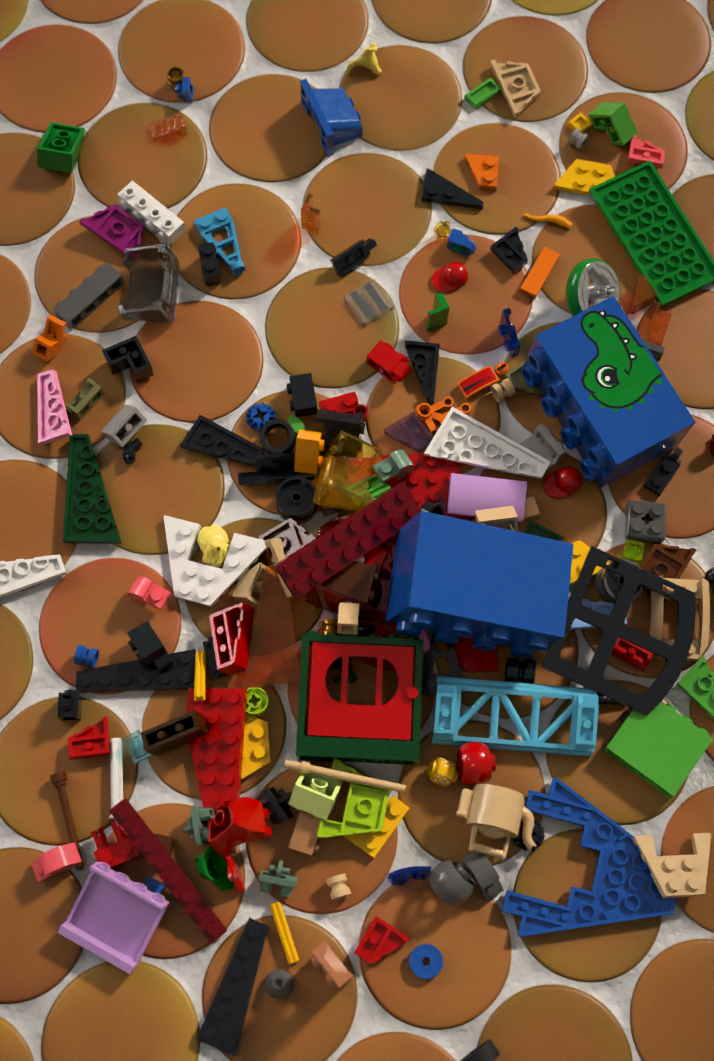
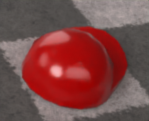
M451 262L447 266L435 271L431 282L436 290L448 293L464 286L468 281L469 273L463 263Z
M571 466L551 472L543 481L544 491L547 495L556 499L572 495L581 488L582 475L578 469Z

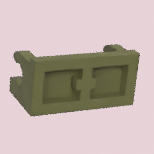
M90 378L86 380V385L72 401L65 403L66 411L79 421L105 395L102 386Z

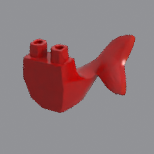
M250 797L229 799L219 804L215 808L218 811L214 816V820L210 821L208 826V842L227 863L228 878L231 882H234L241 894L245 892V887L238 866L230 854L232 849L246 842H255L258 839L267 840L272 836V828L265 826V822L270 816L269 810L263 808L261 801Z

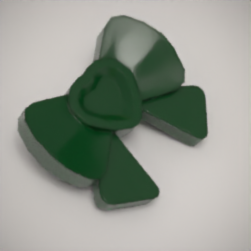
M342 657L334 661L329 668H340L342 673ZM349 657L348 684L357 680V676L352 672L350 665L351 657ZM342 674L335 677L333 681L341 685Z

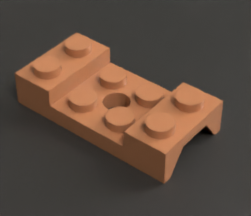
M326 941L322 942L312 951V964L319 973L322 970L325 972V980L332 989L337 988L340 990L352 980L353 975L338 959Z

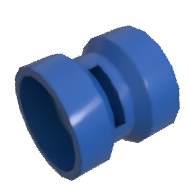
M78 645L74 655V664H86L87 667L94 668L98 661L99 649H88L84 645Z

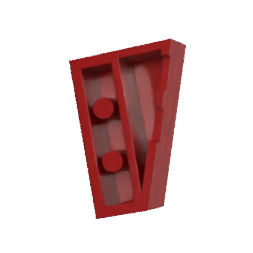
M243 602L209 615L217 670L229 676L247 669L254 609Z

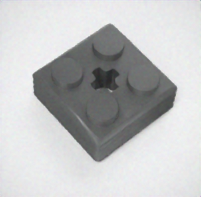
M629 500L626 505L625 539L662 543L666 536V504ZM643 519H647L649 523L645 524V521Z

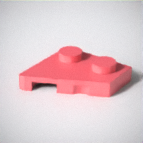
M635 135L630 140L627 163L641 165L651 161L655 168L662 169L665 151L655 147L647 140L645 143L637 139V135Z

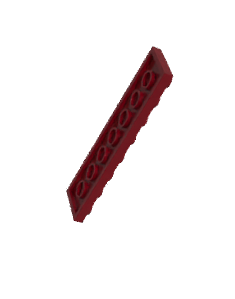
M401 482L274 566L293 598L297 600L398 533L399 529L415 517L421 509L406 483Z

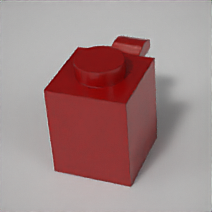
M378 545L365 554L364 564H377V570H380V574L382 570L392 574V569L389 566L393 564L394 558L387 560L388 551L384 547Z

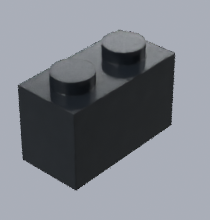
M312 374L289 376L290 383H287L286 386L288 395H292V400H289L291 411L295 412V417L317 414Z

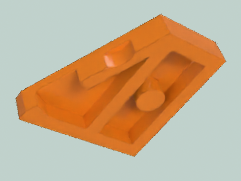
M466 154L465 161L468 162L471 168L470 171L476 179L478 188L497 190L499 156Z

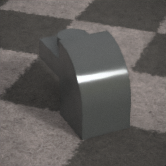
M473 851L461 859L463 864L472 873V879L476 882L486 901L504 891L496 870L483 853Z

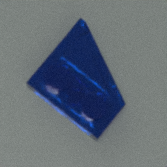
M507 308L502 311L498 332L500 336L504 337L506 351H509L511 357L519 354L520 344L515 325H511L509 320L510 314H512L511 310Z

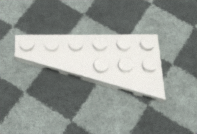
M451 407L424 452V456L536 479L543 477L551 463L549 460L454 407Z

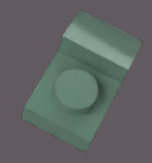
M404 450L394 451L390 453L388 458L373 465V470L382 484L394 477L400 480L414 472L415 468Z

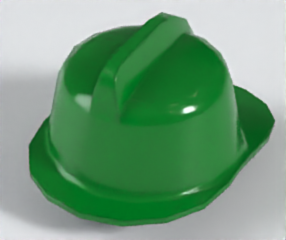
M208 846L202 854L195 857L197 871L201 877L209 879L217 888L224 891L231 889L235 885L228 878L227 863L211 846Z

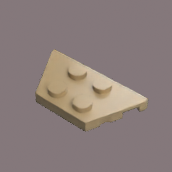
M496 60L490 61V66L502 88L514 117H517L541 93L528 63L506 61V64L496 63Z

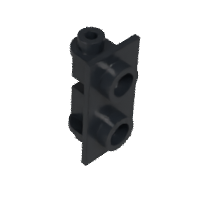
M212 636L208 637V641L203 642V646L206 651L211 679L228 676L217 670Z

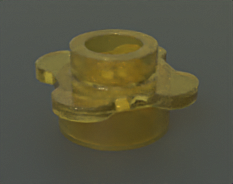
M441 221L436 224L434 233L438 235L437 240H442L451 232L449 221Z

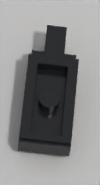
M369 238L365 241L362 239L332 258L330 261L337 275H344L369 258L370 250L377 246L375 239Z
M676 447L672 455L667 453L646 481L644 487L660 497L680 467L681 461L678 459L683 450Z

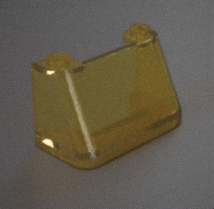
M341 430L324 455L313 503L322 507L358 511L372 502V494L368 493L373 465L382 461L380 457L382 449Z

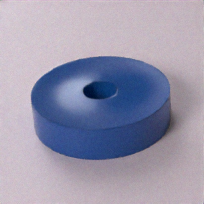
M430 944L417 946L409 957L411 971L421 979L435 977L443 966L442 954L435 946ZM425 957L430 960L428 966L422 963V959Z

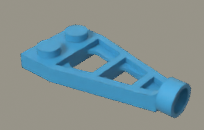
M225 207L194 220V225L205 243H214L217 256L229 267L233 275L242 274L246 267L241 259L234 222L227 208ZM226 229L228 239L217 242L211 235ZM232 245L235 253L226 256L221 248Z

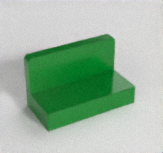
M442 292L435 294L433 310L428 312L427 331L447 324L450 307Z

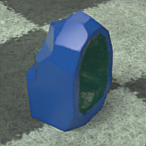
M451 230L447 248L461 255H472L476 250L474 241L469 239L466 234H463L461 230Z

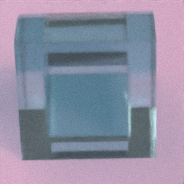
M140 730L122 738V742L134 765L152 756V754L145 752Z

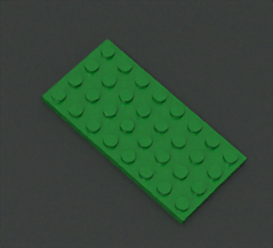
M651 161L645 162L589 189L591 197L660 308L714 282L713 258Z

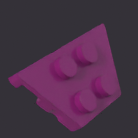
M114 204L103 211L100 210L94 213L93 216L87 219L82 218L79 221L80 225L135 263L138 262L144 225Z

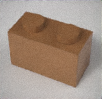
M300 810L288 847L289 851L311 858L314 853L318 854L321 842L318 841L317 833L321 818H316L314 815Z

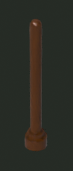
M65 771L50 775L51 783L58 790L70 843L75 842L82 862L76 865V868L81 870L84 867V862L65 788L68 778Z

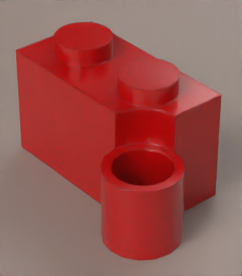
M380 340L367 354L366 364L393 384L401 382L411 371L407 363L408 358L404 354L396 352L389 343H384Z
M356 392L319 401L320 410L357 415V412H363L362 423L366 422L368 418V409L365 405L358 404Z

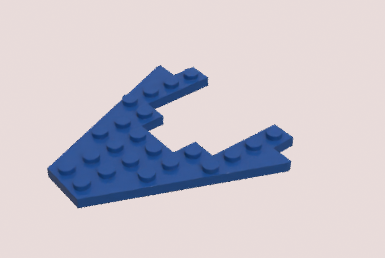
M557 777L552 778L549 795L533 790L528 791L526 808L538 815L583 826L579 847L598 851L599 855L591 891L571 886L567 906L506 890L501 911L521 917L518 937L674 914L676 898H663L650 875L651 871L647 863L643 861L638 846H635L633 842V835Z

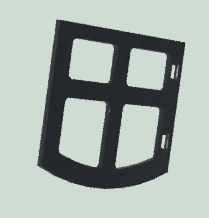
M591 546L568 600L565 637L550 644L541 667L648 715L671 690L687 660L695 629V593ZM610 560L619 565L614 569L606 564ZM596 566L613 572L624 579L610 616L603 615L582 604V599ZM639 585L678 603L677 627L673 645H669L625 624V618ZM663 585L674 589L672 594L663 591ZM574 619H579L602 630V636L588 670H584L560 658V653ZM618 638L666 660L662 671L643 695H639L603 677Z

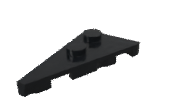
M426 168L422 201L483 210V201L431 169Z
M405 340L404 347L429 405H433L440 344Z

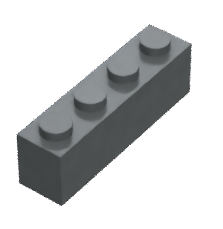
M108 262L103 266H99L95 273L85 278L79 287L73 289L64 300L56 304L54 308L56 317L65 322L66 326L72 331L124 285L122 275Z

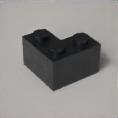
M137 336L102 350L112 375L127 368H130L136 382L154 375L152 366Z

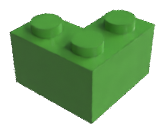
M602 102L588 114L594 129L606 130L612 145H624L638 133L625 103Z

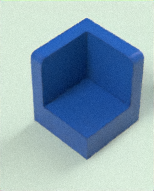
M150 876L144 883L147 890L152 893L163 895L167 889L165 884Z

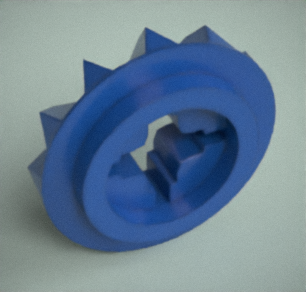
M263 402L260 404L255 403L248 408L246 413L247 424L256 431H261L267 422L276 418L275 411L271 406ZM258 411L261 412V414H265L263 416L264 422H262L260 418H256L258 416Z

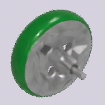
M592 258L579 262L572 269L566 283V302L572 316L612 296H615L619 303V281L615 271L608 263Z

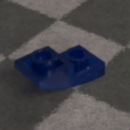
M414 866L399 869L388 874L387 881H391V885L403 886L404 883H408L409 875H413V879L425 880V877L430 876L431 867Z

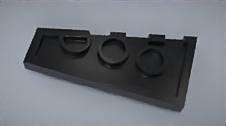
M199 415L180 445L184 449L256 467V455L264 454L265 452L260 446L202 415Z

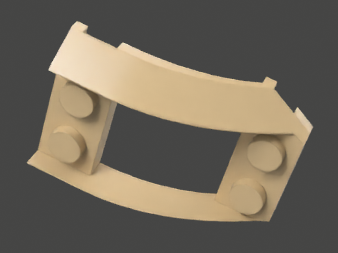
M663 578L694 592L695 601H699L698 640H692L686 660L698 661L707 648L709 639V582L704 578L700 580ZM663 585L662 590L672 594L674 589ZM651 590L650 636L673 645L674 639L662 638L664 599L670 598ZM656 655V656L658 657V659H663V660H665L664 658H662V657Z

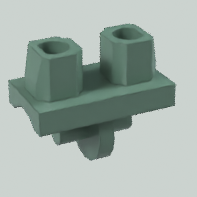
M192 807L190 808L191 818L187 819L188 826L183 827V832H190V838L195 839L196 845H209L206 821L214 819V811L212 808Z
M279 860L278 866L270 865L269 871L261 870L258 881H260V891L271 893L273 884L281 885L279 895L290 897L293 888L297 884L298 877L289 875L290 868L283 867L284 861Z

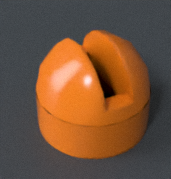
M499 362L495 366L494 371L499 378H504V374L510 369L507 363Z

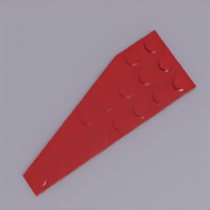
M188 688L186 714L196 711L204 715L209 731L208 735L189 742L203 808H212L214 816L218 811L215 808L219 804L229 799L240 798L247 689L205 688V700L197 702L194 700V688ZM214 819L206 821L207 826H209V822L213 821ZM236 847L232 849L231 853H236Z

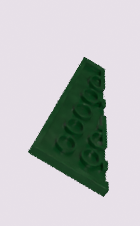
M72 434L69 438L63 542L122 544L89 434Z

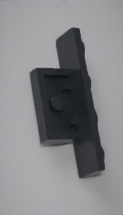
M293 452L256 455L257 472L238 473V484L244 486H251L253 484L268 485L282 482L294 476L304 477L309 481L314 480V474L294 472Z

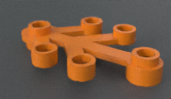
M445 397L442 401L433 405L422 403L415 409L417 419L425 421L430 431L431 440L433 439L432 434L438 431L433 420L439 421L442 424L448 412L440 414L436 411L442 408L451 409L454 403L451 397ZM449 401L451 404L446 405L445 402ZM463 403L455 409L469 415L471 406L468 403ZM467 407L468 411H463L462 408ZM426 411L428 414L422 415L421 412Z

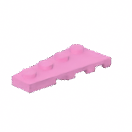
M51 369L37 374L38 443L45 445L72 436L57 372Z

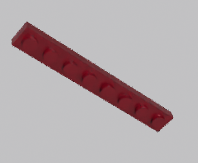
M125 797L109 810L111 815L207 940L212 944L228 931Z

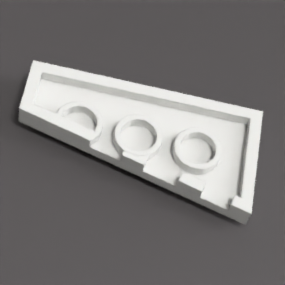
M60 554L34 557V559L26 560L23 558L16 559V561H0V598L67 574Z

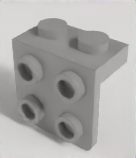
M542 423L535 428L532 436L520 443L525 448L549 460L551 463L547 470L560 462L565 453L562 443L556 441L552 431Z

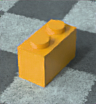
M299 429L296 439L294 472L317 474L318 468H322L323 456H320V451L324 450L325 440L321 439L322 432Z

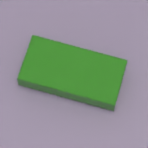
M489 78L465 94L464 99L476 110L500 94L502 88L492 78Z

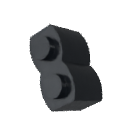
M213 242L200 244L199 257L203 281L206 286L220 285L221 275L216 247Z

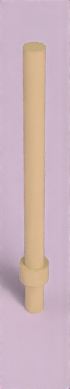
M285 759L284 768L298 770L302 774L312 773L405 793L406 785L314 766L310 765V762L302 761L300 763Z

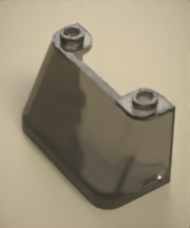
M165 243L125 249L123 264L130 271L128 299L127 301L120 302L118 306L119 315L123 319L158 323L174 322L179 280V261Z

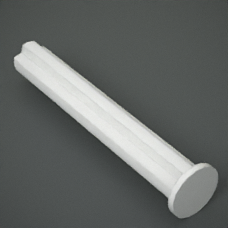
M121 738L110 740L111 808L123 800ZM112 815L109 816L110 820H115Z

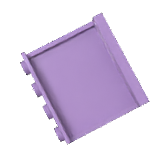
M97 861L90 866L91 872L66 922L60 926L57 933L126 973L131 974L137 968L170 902L166 901L163 895L147 890V887L142 883H135L129 880L126 874L115 872L110 869L111 867L108 864Z

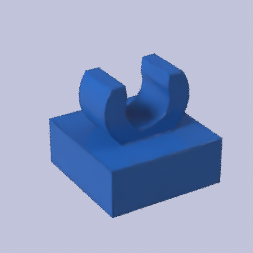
M183 77L182 84H175L177 97H184L186 103L193 102L194 86L190 77Z

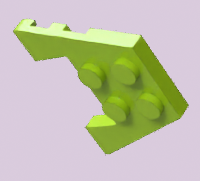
M333 759L331 769L361 775L355 769L341 763L340 760ZM350 782L342 823L321 818L317 838L381 832L390 790Z

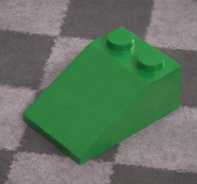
M51 122L37 147V167L44 168L45 170L73 173L79 157L85 128Z

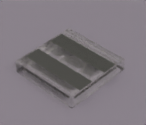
M375 279L344 296L345 302L363 327L394 310L393 304Z

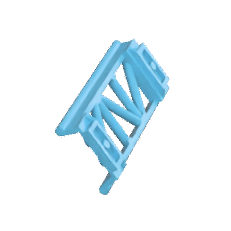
M437 676L432 744L461 746L468 742H480L488 746L489 749L592 757V752H595L599 697L595 691L581 687ZM461 691L485 692L460 717ZM507 694L533 696L530 735ZM492 697L489 738L458 736V731ZM541 697L572 699L571 705L538 737ZM500 700L523 741L497 739ZM571 716L569 745L545 743Z

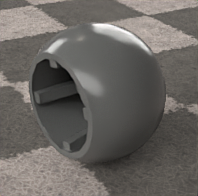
M452 860L443 861L432 870L429 876V883L433 890L451 907L459 906L466 902L474 889V884L470 879L473 875L461 862L457 864Z

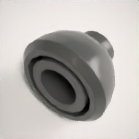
M275 969L267 975L265 989L272 998L284 999L293 991L294 979L287 970Z

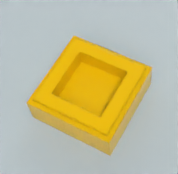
M579 113L568 122V126L573 131L578 128L583 134L593 125L582 113Z

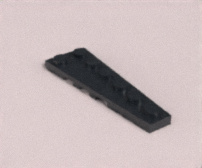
M196 649L168 654L174 664L162 672H159L154 662L148 665L145 663L141 665L139 660L77 671L76 691L77 693L184 690L194 688Z
M251 918L248 919L196 1040L234 1057L237 1054L269 927Z

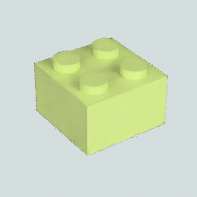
M301 773L294 786L288 805L295 807L297 810L310 813L316 818L327 820L344 781L312 773L307 775Z

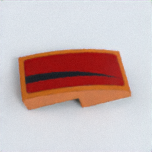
M491 365L467 376L457 384L465 397L470 399L480 391H486L492 385L498 383L500 379Z

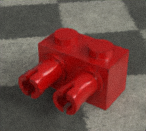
M115 821L110 824L117 839L113 844H109L103 827L97 829L99 835L96 830L91 832L97 846V850L93 852L96 861L108 864L111 867L110 869L116 870L143 858L135 844L121 826H117Z

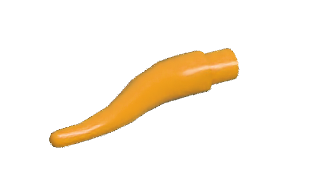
M526 213L524 214V217L530 220L553 222L569 230L573 224L559 215L530 216Z

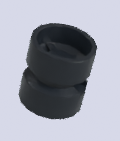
M518 658L506 659L505 682L521 681V683L534 684L535 660L523 659L520 662Z

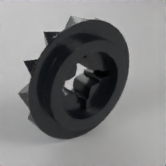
M521 819L518 837L512 839L518 848L529 851L523 842L521 834L523 821ZM534 820L532 833L536 834L532 836V839L537 847H532L531 851L539 848L545 837L543 827L537 820Z

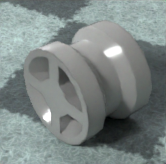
M576 128L571 134L568 144L576 146V149L580 151L588 141L589 135L581 133L580 129Z

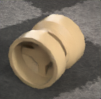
M509 378L502 380L500 384L496 383L490 387L491 393L497 402L503 401L507 396L511 397L516 394L515 387Z
M346 874L326 879L328 887L332 888L330 893L332 900L351 895L350 888L345 884L347 881Z

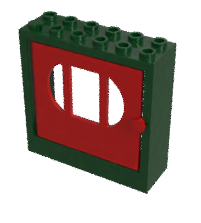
M307 631V634H302L296 759L333 761V759H338L341 762L417 765L420 750L423 639H419L418 636H407V639L399 638L398 635H387V638H382L378 634H367V637H361L358 633L357 635L347 634V636H340L337 632H327V635H319L317 631ZM309 645H311L306 736H304ZM414 650H416V656H415V683H414V687H413V660H414ZM342 657L341 701L338 703L328 693L325 679L330 665ZM349 657L377 659L375 705L347 704ZM385 659L396 670L398 688L394 697L388 703L382 705L383 660ZM412 699H414L413 739L412 741H398L411 740Z

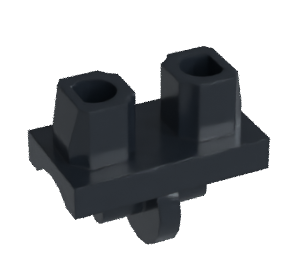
M274 787L266 788L262 791L264 795H262L259 801L262 802L263 808L267 809L272 805L276 810L269 816L274 825L295 817L289 809L292 806L288 805L292 792L286 794L283 789L276 791Z

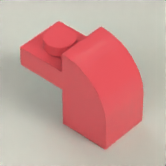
M142 576L136 578L128 592L129 598L144 606L149 604L159 610H162L171 595L170 591Z
M74 842L55 847L40 854L38 859L33 861L31 865L37 881L41 882L58 872L73 868L82 860Z

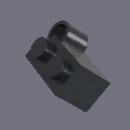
M148 621L127 632L130 638L128 644L133 652L138 651L136 657L141 665L144 663L148 665L154 662L159 672H162L174 664Z

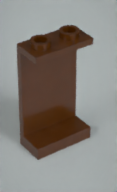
M354 561L309 592L369 605V601L374 600L376 590L373 589L374 581L378 582L380 570H377V564L368 565Z

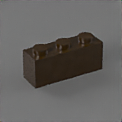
M192 711L141 732L145 752L158 756L209 734L204 715Z

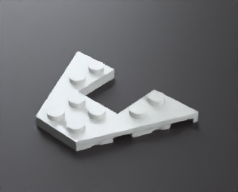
M164 515L174 596L178 599L213 607L219 601V598L228 592L229 587L237 579L239 580L248 571L250 565L254 564L258 560L257 558L267 549L265 540L234 533L222 569L189 561L201 525Z

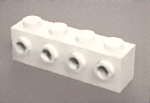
M133 180L117 194L120 207L125 211L128 210L136 220L143 222L149 231H154L161 241H166L172 245L186 232L184 222Z

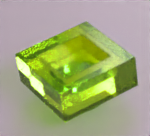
M626 539L621 559L641 563L645 543Z

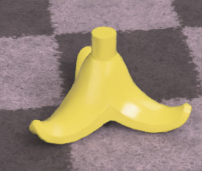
M371 43L364 50L362 57L351 61L346 68V73L349 75L351 69L355 66H363L373 70L378 75L382 70L378 66L375 56L378 48L377 44Z

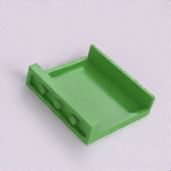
M661 701L648 715L633 709L603 752L670 800L675 796L713 738L707 730L695 726L689 717L681 716L672 705Z

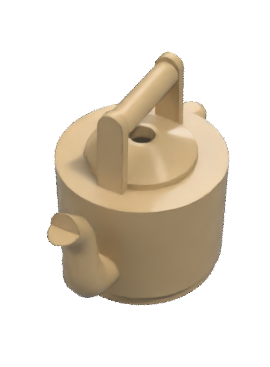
M477 784L473 791L465 788L462 790L456 815L467 819L466 826L471 829L468 848L470 852H480L504 861L510 838L518 837L521 819L523 821L522 838L529 852L532 847H537L532 839L535 819L533 813L524 807V795L515 790L491 784ZM476 831L489 839L505 838L502 850L475 843Z

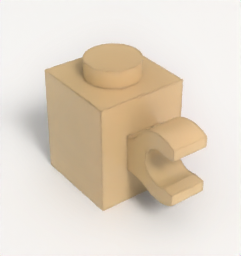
M339 602L337 634L357 635L359 604Z

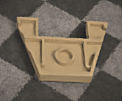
M693 833L690 836L694 855L657 856L653 835L635 836L633 838L635 846H638L641 852L640 856L647 863L651 871L650 875L663 898L700 897L705 894L711 833Z

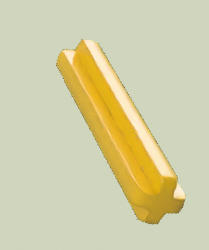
M198 650L195 653L194 700L197 702L205 700L206 651Z
M275 902L270 905V909L289 964H294L299 961V957L281 903Z

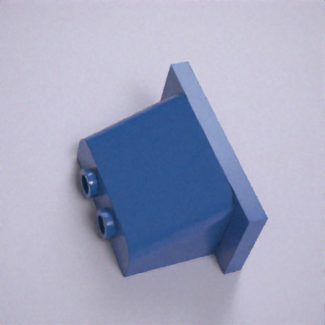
M307 79L300 81L301 104L307 115L312 114L320 131L321 144L327 156L334 154L335 145L362 136L360 114L354 110L353 100L351 97L348 98L343 88L311 89Z

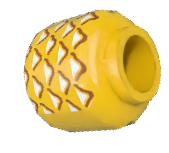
M438 757L430 762L427 775H429L431 782L448 787L452 782H456L458 771H456V764L454 762Z

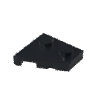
M517 227L490 247V250L513 273H516L528 262Z

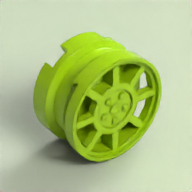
M259 687L248 688L246 714L254 717L264 715L269 708V699L266 692Z

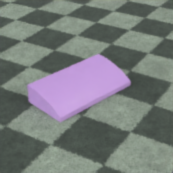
M451 473L449 478L447 514L475 517L476 510L513 506L518 516V522H523L527 482Z

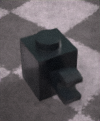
M65 690L64 693H59L57 717L61 721L81 720L82 696L76 690Z

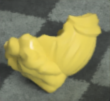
M218 525L203 527L197 537V542L204 554L202 560L209 566L220 568L224 565L230 547L227 533Z

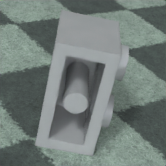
M125 405L101 432L113 445L123 447L144 425L147 419L136 407Z

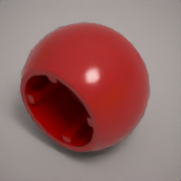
M468 742L458 748L457 770L460 781L466 785L475 786L477 784H485L491 779L492 772L496 770V761L494 754H490L488 746L480 742Z

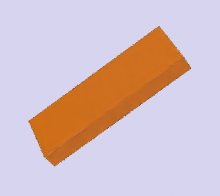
M544 247L520 287V292L536 299L560 254Z

